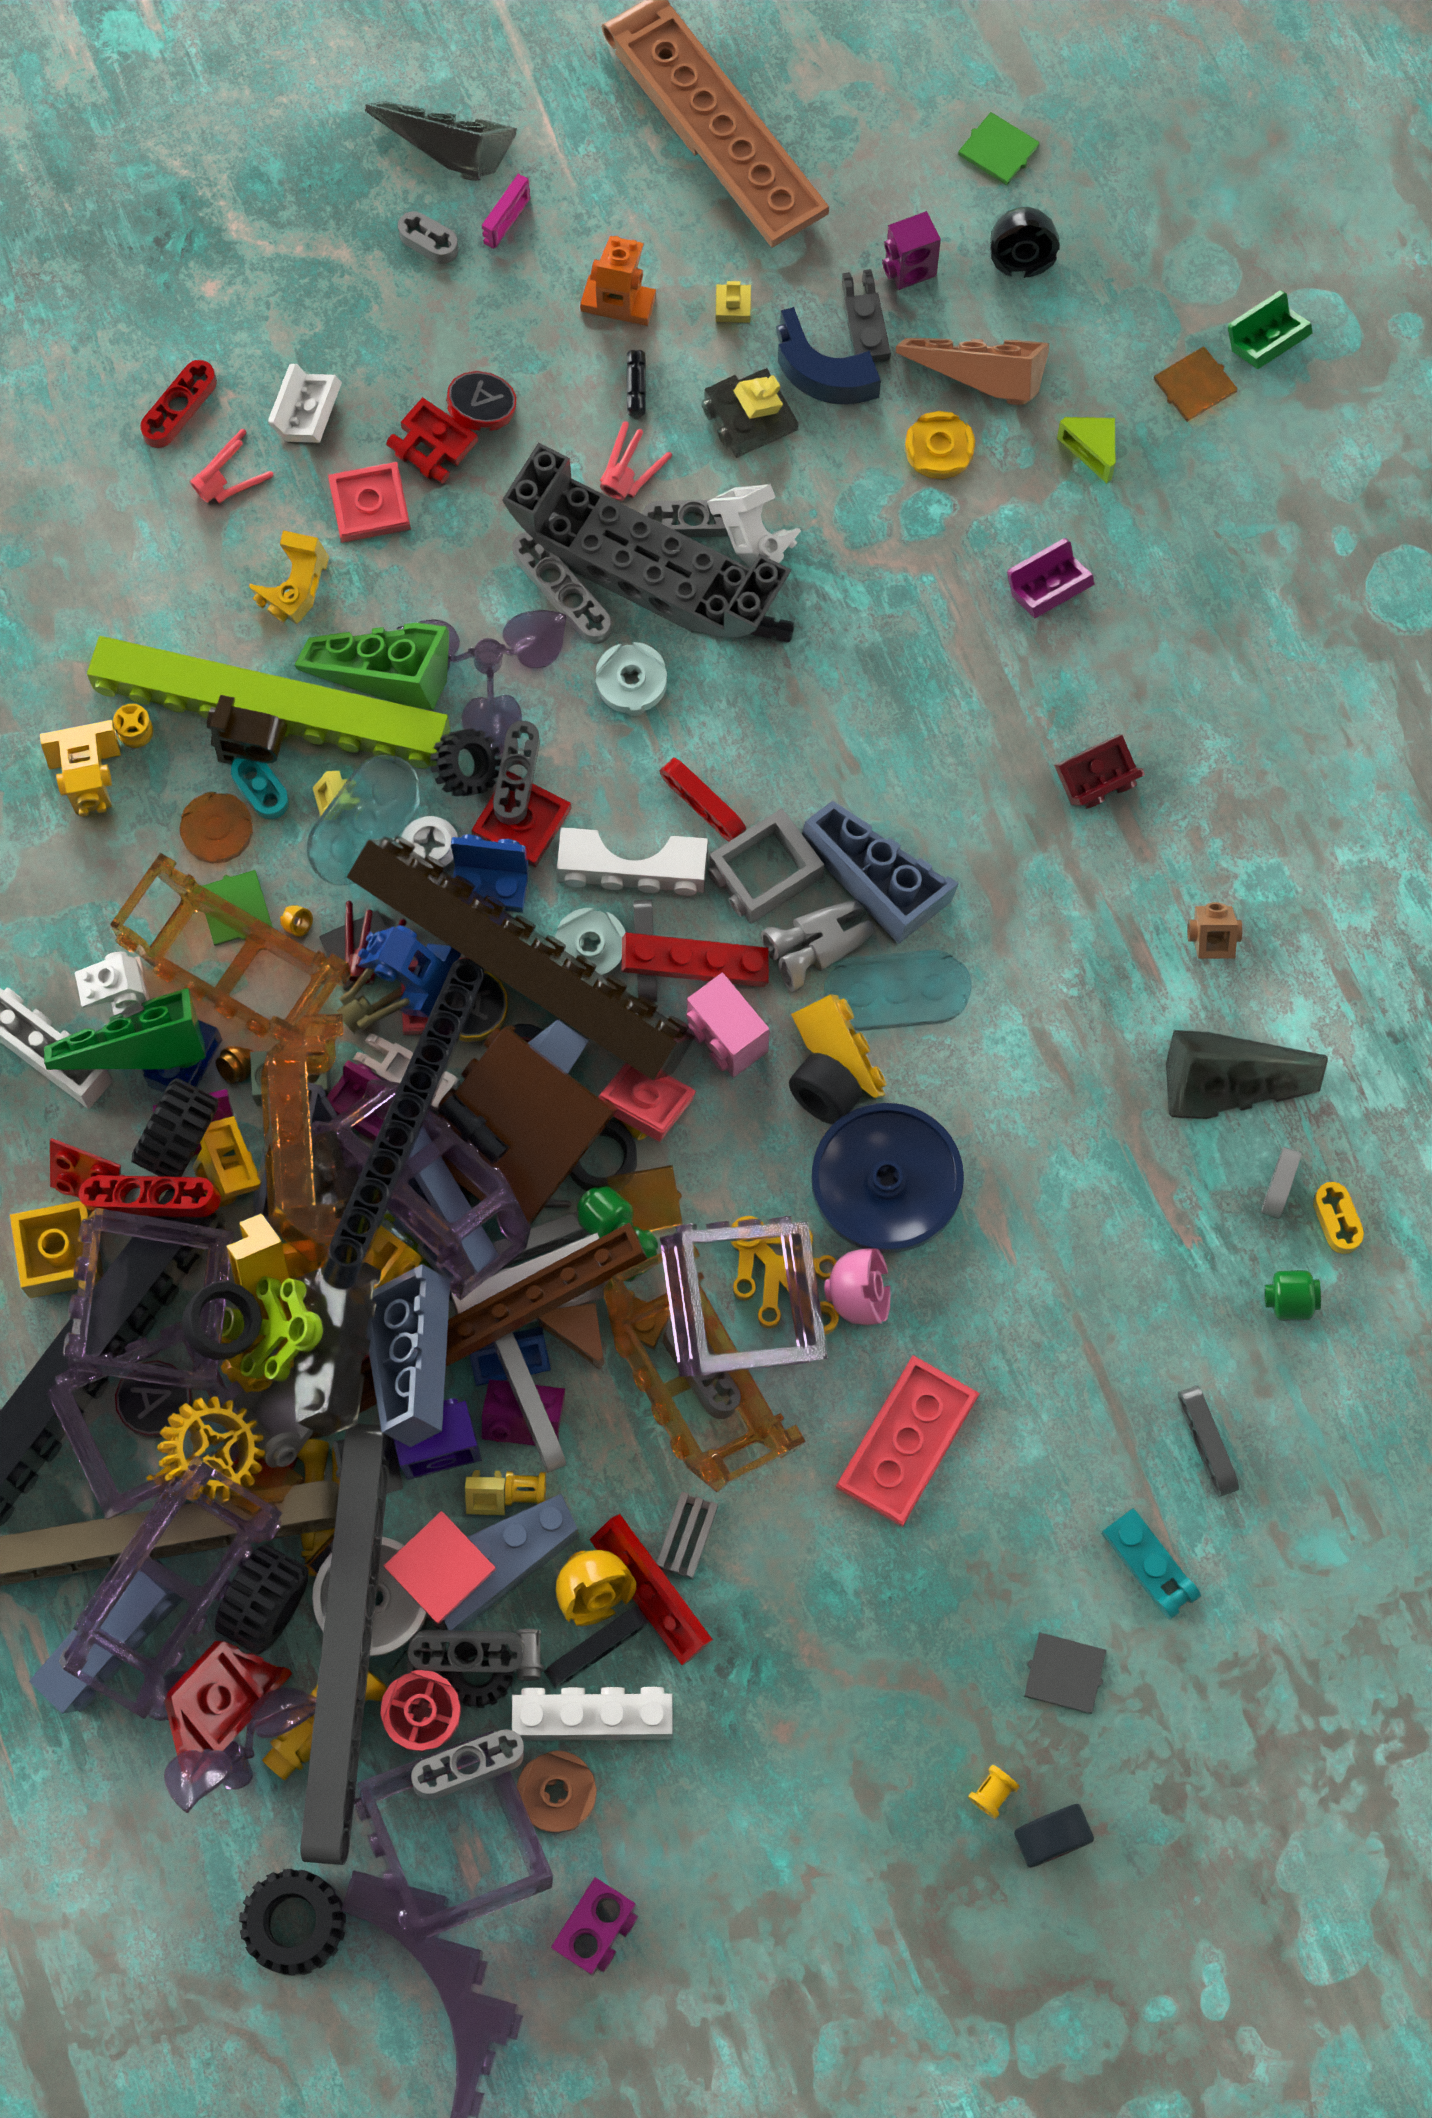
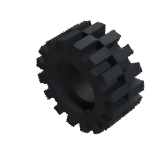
M474 728L450 732V734L443 735L440 738L442 742H437L433 747L439 752L431 754L430 760L437 761L436 766H431L432 773H439L440 776L435 778L437 784L445 783L442 790L446 793L452 792V796L456 797L484 793L488 791L487 788H491L496 784L493 779L498 778L499 771L495 767L500 766L501 759H495L494 754L500 753L498 747L491 748L490 745L494 740L491 736L484 738L486 732L482 730L475 731ZM462 749L468 750L474 760V771L469 777L461 772L458 764V756Z
M461 1642L455 1647L456 1655L462 1660H468L478 1654L477 1648L470 1642ZM484 1643L485 1657L488 1658L490 1652H500L503 1655V1659H510L511 1655L504 1644H502L500 1651H488L490 1643ZM447 1649V1651H446V1653H445V1655H446L445 1659H448V1656H447L448 1649ZM443 1671L442 1677L449 1681L458 1693L459 1701L465 1706L485 1708L484 1705L491 1704L492 1706L498 1703L497 1700L499 1698H504L507 1695L509 1686L512 1687L514 1681L513 1673L515 1672H493L491 1679L483 1685L468 1683L463 1676V1672Z

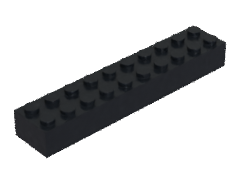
M168 1189L159 1201V1204L170 1202L175 1194V1189ZM200 1198L193 1199L198 1203ZM219 1207L214 1213L206 1217L148 1216L0 1410V1526L4 1525L13 1514L15 1509L13 1504L21 1493L26 1494L33 1488L39 1477L36 1473L45 1461L51 1462L62 1448L60 1441L69 1430L74 1431L82 1423L86 1415L84 1410L93 1398H100L106 1391L110 1382L108 1378L115 1368H122L130 1359L133 1353L131 1347L140 1336L145 1337L152 1330L156 1323L155 1315L163 1305H170L179 1292L178 1285L186 1274L190 1276L197 1270L202 1262L201 1254L209 1244H216L225 1231L224 1224L226 1220Z

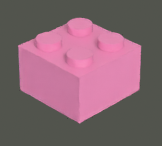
M723 972L687 998L686 1017L689 1026L688 1032L695 1036L694 1040L698 1044L704 1042L711 1050L709 1056L712 1062L721 1072L727 1070L734 1078L768 1053L769 1027Z

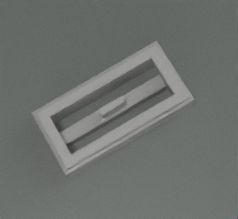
M681 1492L657 1560V1565L660 1569L693 1580L718 1509L717 1503H710L702 1498H695L689 1496L688 1493ZM686 1504L693 1507L672 1564L667 1562V1558ZM700 1509L707 1511L687 1569L681 1567Z

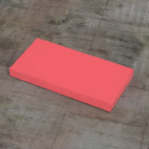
M912 1355L839 1479L836 1489L903 1527L980 1393Z

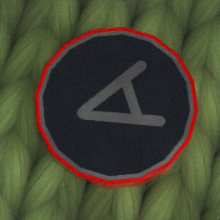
M473 371L463 373L453 379L448 386L446 401L449 414L459 424L478 431L481 430V427H490L489 431H493L508 425L514 417L517 397L513 388L504 379L492 373Z

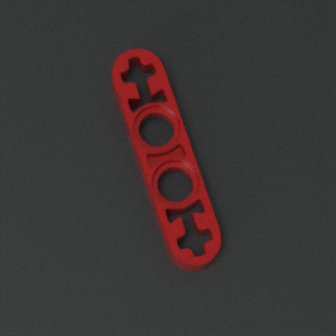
M97 1175L88 1178L79 1189L80 1202L93 1214L206 1217L214 1213L221 1203L219 1190L208 1179L202 1177ZM140 1188L139 1197L132 1203H125L126 1194L132 1189ZM102 1189H103L108 1195L101 1194ZM175 1189V1194L170 1202L159 1204L160 1195L164 1191ZM193 1198H200V1199H199V1201H198V1203H197Z

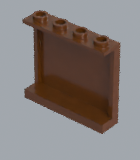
M510 1025L502 1030L496 1028L483 1044L487 1048L486 1052L480 1060L473 1058L461 1073L465 1080L457 1090L451 1088L438 1104L441 1107L450 1096L456 1094L477 1117L483 1116L487 1120L486 1126L510 1147L507 1153L492 1165L470 1141L466 1143L460 1137L462 1133L440 1113L435 1120L428 1118L424 1122L423 1127L455 1181L522 1232L530 1227L619 1108L608 1100H600L514 1033L516 1028Z

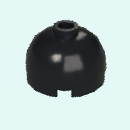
M1018 207L1007 211L998 219L991 231V259L995 267L1005 275L1012 276V272L1026 271L1023 278L1033 277L1044 273L1057 260L1056 254L1060 250L1058 232L1052 219L1039 209Z

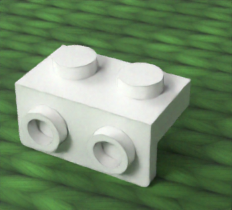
M290 364L268 420L269 425L286 442L320 443L342 382L336 375L306 374L298 364Z

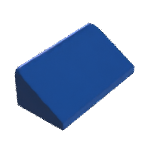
M536 1327L513 1332L530 1375L550 1371L551 1367L543 1328ZM493 1342L469 1355L476 1386L488 1384L489 1379L508 1380Z

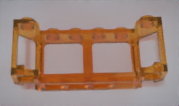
M159 853L110 924L116 936V943L129 952L137 953L154 967L152 971L159 978L168 983H171L174 979L184 985L183 989L189 988L191 996L196 1000L202 1001L203 998H206L215 1003L214 1009L229 1019H233L236 1016L247 1022L245 1027L255 1035L264 1038L267 1034L286 1045L292 1044L303 1047L306 1043L305 1032L337 985L344 986L352 975L348 962L333 953L329 958H326L325 954L319 950L317 953L311 951L197 884L192 875H185L174 868L177 864L176 861ZM158 876V878L179 894L181 901L149 946L140 935L124 926V923ZM195 912L206 913L240 933L246 939L245 944L215 987L164 958ZM261 950L271 952L311 977L310 983L285 1020L277 1016H272L269 1020L229 996L257 953ZM326 983L297 1027H295V1023L322 984Z
M343 1013L303 1015L294 1024L289 1033L267 1053L260 1076L269 1224L279 1236L309 1262L325 1261L329 1245L339 1225V1221L335 1216V1204H315L307 1075L324 1074L334 1065L336 1059L335 1041L337 1036H343L344 1033Z
M689 1239L612 1276L603 1290L614 1335L615 1348L622 1358L628 1360L633 1369L632 1376L638 1389L641 1392H645L652 1404L651 1411L656 1422L661 1426L664 1425L671 1438L670 1445L673 1453L679 1460L683 1459L686 1467L714 1491L718 1492L732 1481L778 1457L782 1459L792 1454L806 1441L797 1425L785 1430L781 1423L784 1420L782 1414L773 1415L700 1285L705 1277L702 1272L696 1273L690 1262L698 1258L700 1253L692 1239ZM669 1259L673 1289L634 1309L631 1295L623 1281ZM672 1307L680 1308L685 1317L692 1319L698 1325L741 1393V1400L737 1410L747 1426V1434L716 1450L709 1449L702 1453L672 1399L691 1389L684 1376L680 1375L663 1383L633 1329V1326ZM706 1362L694 1368L693 1371L698 1375L706 1376L712 1372V1368ZM755 1443H761L772 1451L731 1473L723 1459Z

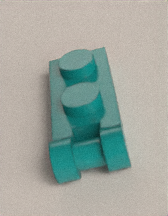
M1134 1508L1102 1531L1101 1534L1169 1620L1180 1613L1178 1608L1186 1602L1193 1603L1201 1597V1593L1196 1585L1184 1574ZM1171 1580L1178 1589L1172 1594L1167 1595L1161 1587Z

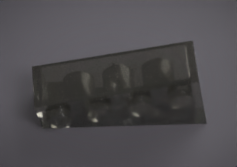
M366 1262L356 1283L348 1289L340 1290L327 1285L322 1277L323 1267L294 1278L304 1282L306 1293L303 1302L307 1312L316 1313L320 1317L323 1327V1334L319 1343L308 1352L299 1351L293 1358L296 1423L325 1437L356 1426L358 1423L365 1375L361 1374L360 1370L365 1355L369 1354L371 1340L366 1338L369 1318H374L377 1303L372 1300L374 1285L380 1284L381 1270Z

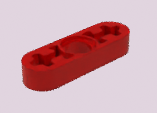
M194 360L188 363L143 417L140 429L145 442L149 446L162 448L169 445L214 391L217 379L214 369L209 362ZM203 374L206 375L205 381L199 379L196 383L194 382L193 377L195 375L198 377L203 376ZM183 397L188 400V405L183 410L175 411L169 407L170 402L174 398ZM163 425L164 432L156 431L152 434V427L160 428Z
M672 758L659 770L661 777L668 786L725 840L729 842L746 831V826L741 818L680 760Z

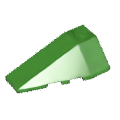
M414 622L404 624V628L400 630L385 631L384 627L372 628L371 634L352 636L350 632L309 637L294 666L299 671L393 703L434 710L447 683L449 630L446 626Z

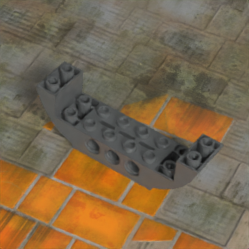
M539 442L502 499L508 511L519 525L544 549L558 556L569 567V570L691 632L695 630L720 637H742L749 635L757 629L791 572V569L761 554L758 555L751 568L572 479L570 458Z

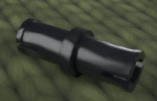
M456 1094L450 1096L439 1108L438 1112L445 1116L462 1133L460 1137L466 1143L470 1141L492 1165L498 1162L509 1150L510 1147L486 1126L487 1120L483 1116L477 1117Z

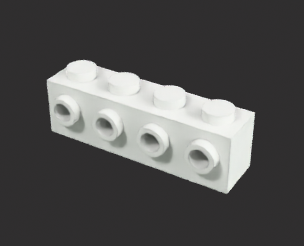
M8 987L5 990L0 988V1042L87 1109H90L113 1082L107 1069L47 1070L44 1064V1047L71 1034L65 1030L60 1034L51 1027L52 1021L37 1009L31 1012L22 1005L24 1000Z
M568 1687L562 1688L559 1695H545L544 1688L521 1689V1695H512V1731L518 1733L523 1741L673 1740L672 1694H664L663 1687H642L641 1694H625V1688L604 1687L601 1688V1694H585V1688Z

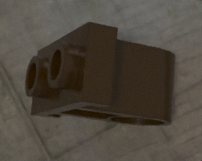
M220 695L216 708L211 707L207 717V728L211 729L212 734L211 746L215 747L218 762L232 765L234 757L261 763L276 762L287 731L286 723L271 714L235 707L234 697Z

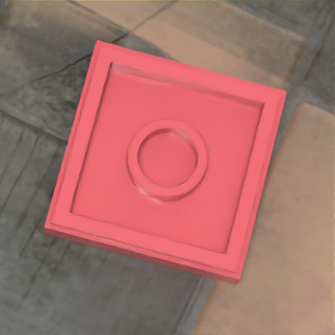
M397 462L328 475L341 543L411 530Z
M625 1063L598 1098L602 1101L608 1100L619 1108L614 1117L660 1142L692 1102L696 1090L671 1076L653 1081Z
M442 1511L383 1565L438 1625L496 1570V1567Z

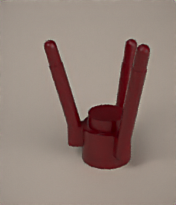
M347 901L343 971L346 972L345 978L347 980L356 982L366 970V968L358 966L362 959L358 956V953L362 948L367 949L368 941L366 938L371 930L373 911L371 909L366 910L359 948L355 949L353 954L352 901ZM401 919L398 925L405 927L407 921L406 919ZM373 973L365 985L374 984L375 977L378 976Z

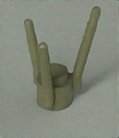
M366 968L352 988L339 998L343 1006L337 1012L354 1034L360 1029L363 1031L372 1023L410 1004V999L404 998L385 1007L402 996L401 987L372 1005L364 995L357 999L355 996L374 973L375 969Z

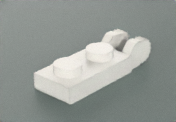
M369 1033L365 1040L366 1043L387 1056L381 1064L368 1055L357 1052L353 1058L354 1062L366 1065L384 1082L400 1085L413 1052L396 1042L392 1044L373 1033ZM447 1071L445 1072L431 1109L438 1112L440 1108L438 1104L451 1088L456 1090L460 1084L456 1076Z

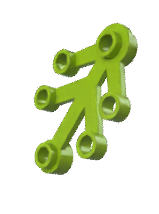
M264 1276L257 1283L256 1295L259 1299H262L270 1320L262 1319L259 1335H263L265 1338L251 1353L246 1354L241 1361L240 1370L243 1376L259 1379L265 1373L266 1378L283 1382L290 1373V1361L298 1352L312 1350L321 1340L323 1334L322 1322L316 1313L307 1312L303 1302L306 1286L303 1281L288 1278L281 1285L278 1279ZM279 1296L288 1303L292 1315L290 1321L286 1319L278 1299ZM231 1307L222 1308L218 1312L214 1323L217 1336H223L230 1340H236L241 1335L244 1327V1320L240 1310ZM284 1338H287L288 1342L276 1356H271L266 1362L265 1359Z

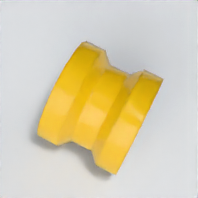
M126 704L121 706L114 714V728L120 741L125 746L139 748L150 742L154 729L147 711L142 706ZM134 728L137 729V730H135V731H130V732H129V729H134Z

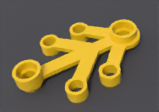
M743 1216L737 1219L732 1224L729 1232L732 1246L739 1251L738 1277L733 1283L735 1297L746 1301L751 1299L756 1292L755 1281L751 1278L755 1254L765 1265L763 1305L758 1311L760 1325L764 1328L772 1329L780 1323L781 1312L778 1308L780 1282L808 1313V1324L815 1333L826 1335L833 1332L839 1321V1314L833 1304L826 1301L818 1302L792 1272L817 1274L822 1280L830 1279L831 1272L823 1273L819 1266L824 1262H829L834 1267L837 1260L830 1255H823L820 1258L776 1255L767 1244L791 1245L797 1252H806L813 1244L812 1232L805 1227H799L795 1230L766 1228L761 1220L753 1216ZM746 1230L754 1232L755 1238L747 1242L741 1238V1234ZM804 1234L808 1237L809 1242L805 1245H798L794 1239L797 1235ZM742 1282H747L751 1285L752 1289L750 1292L743 1294L738 1291L737 1286ZM767 1310H771L776 1313L777 1317L774 1321L767 1322L762 1318V1314ZM825 1314L829 1316L831 1321L828 1325L821 1326L816 1322L817 1316Z

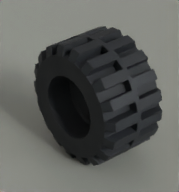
M179 1078L172 1080L132 1152L131 1162L160 1177H181L217 1111L218 1098Z
M267 1544L259 1547L242 1564L227 1588L217 1611L216 1631L257 1655L263 1653L278 1639L295 1613L307 1586L308 1567Z
M283 1869V1872H273L266 1875V1880L262 1883L258 1881L252 1887L254 1891L250 1897L246 1895L243 1902L245 1904L244 1912H240L239 1922L242 1923L240 1935L247 1945L245 1947L246 1950L261 1966L284 1975H305L312 1973L311 1970L315 1968H322L327 1964L326 1961L330 1956H335L339 1950L337 1946L340 1940L343 1941L345 1932L343 1931V1926L346 1923V1914L343 1913L342 1906L344 1905L341 1898L337 1896L335 1889L329 1883L309 1871ZM290 1898L306 1900L313 1907L316 1914V1925L311 1937L297 1947H286L279 1944L273 1938L270 1929L274 1910L280 1903Z

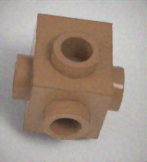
M1218 902L1208 903L1206 906H1195L1194 919L1188 920L1187 937L1188 942H1194L1198 959L1236 958L1237 942L1242 940V921L1236 920L1232 906Z

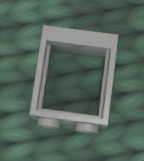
M783 808L709 854L710 869H708V874L718 888L724 887L731 896L728 900L735 913L739 917L745 915L750 924L822 879L824 875V863ZM773 833L800 870L753 899L727 862Z

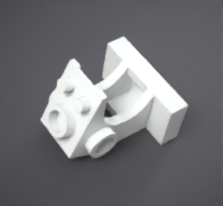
M771 484L736 487L707 501L712 515L721 514L736 555L750 568L759 554L780 563L784 558L783 552L788 546L793 548L797 544L795 538L801 532L800 528L789 531L781 529L770 534L765 529L761 518L762 507L764 503L776 498Z
M113 952L105 956L104 961L75 972L82 1008L111 1002L114 1015L121 1013L123 1017H129L142 1011L141 1003L150 1000L140 956L133 958L127 956L126 952Z

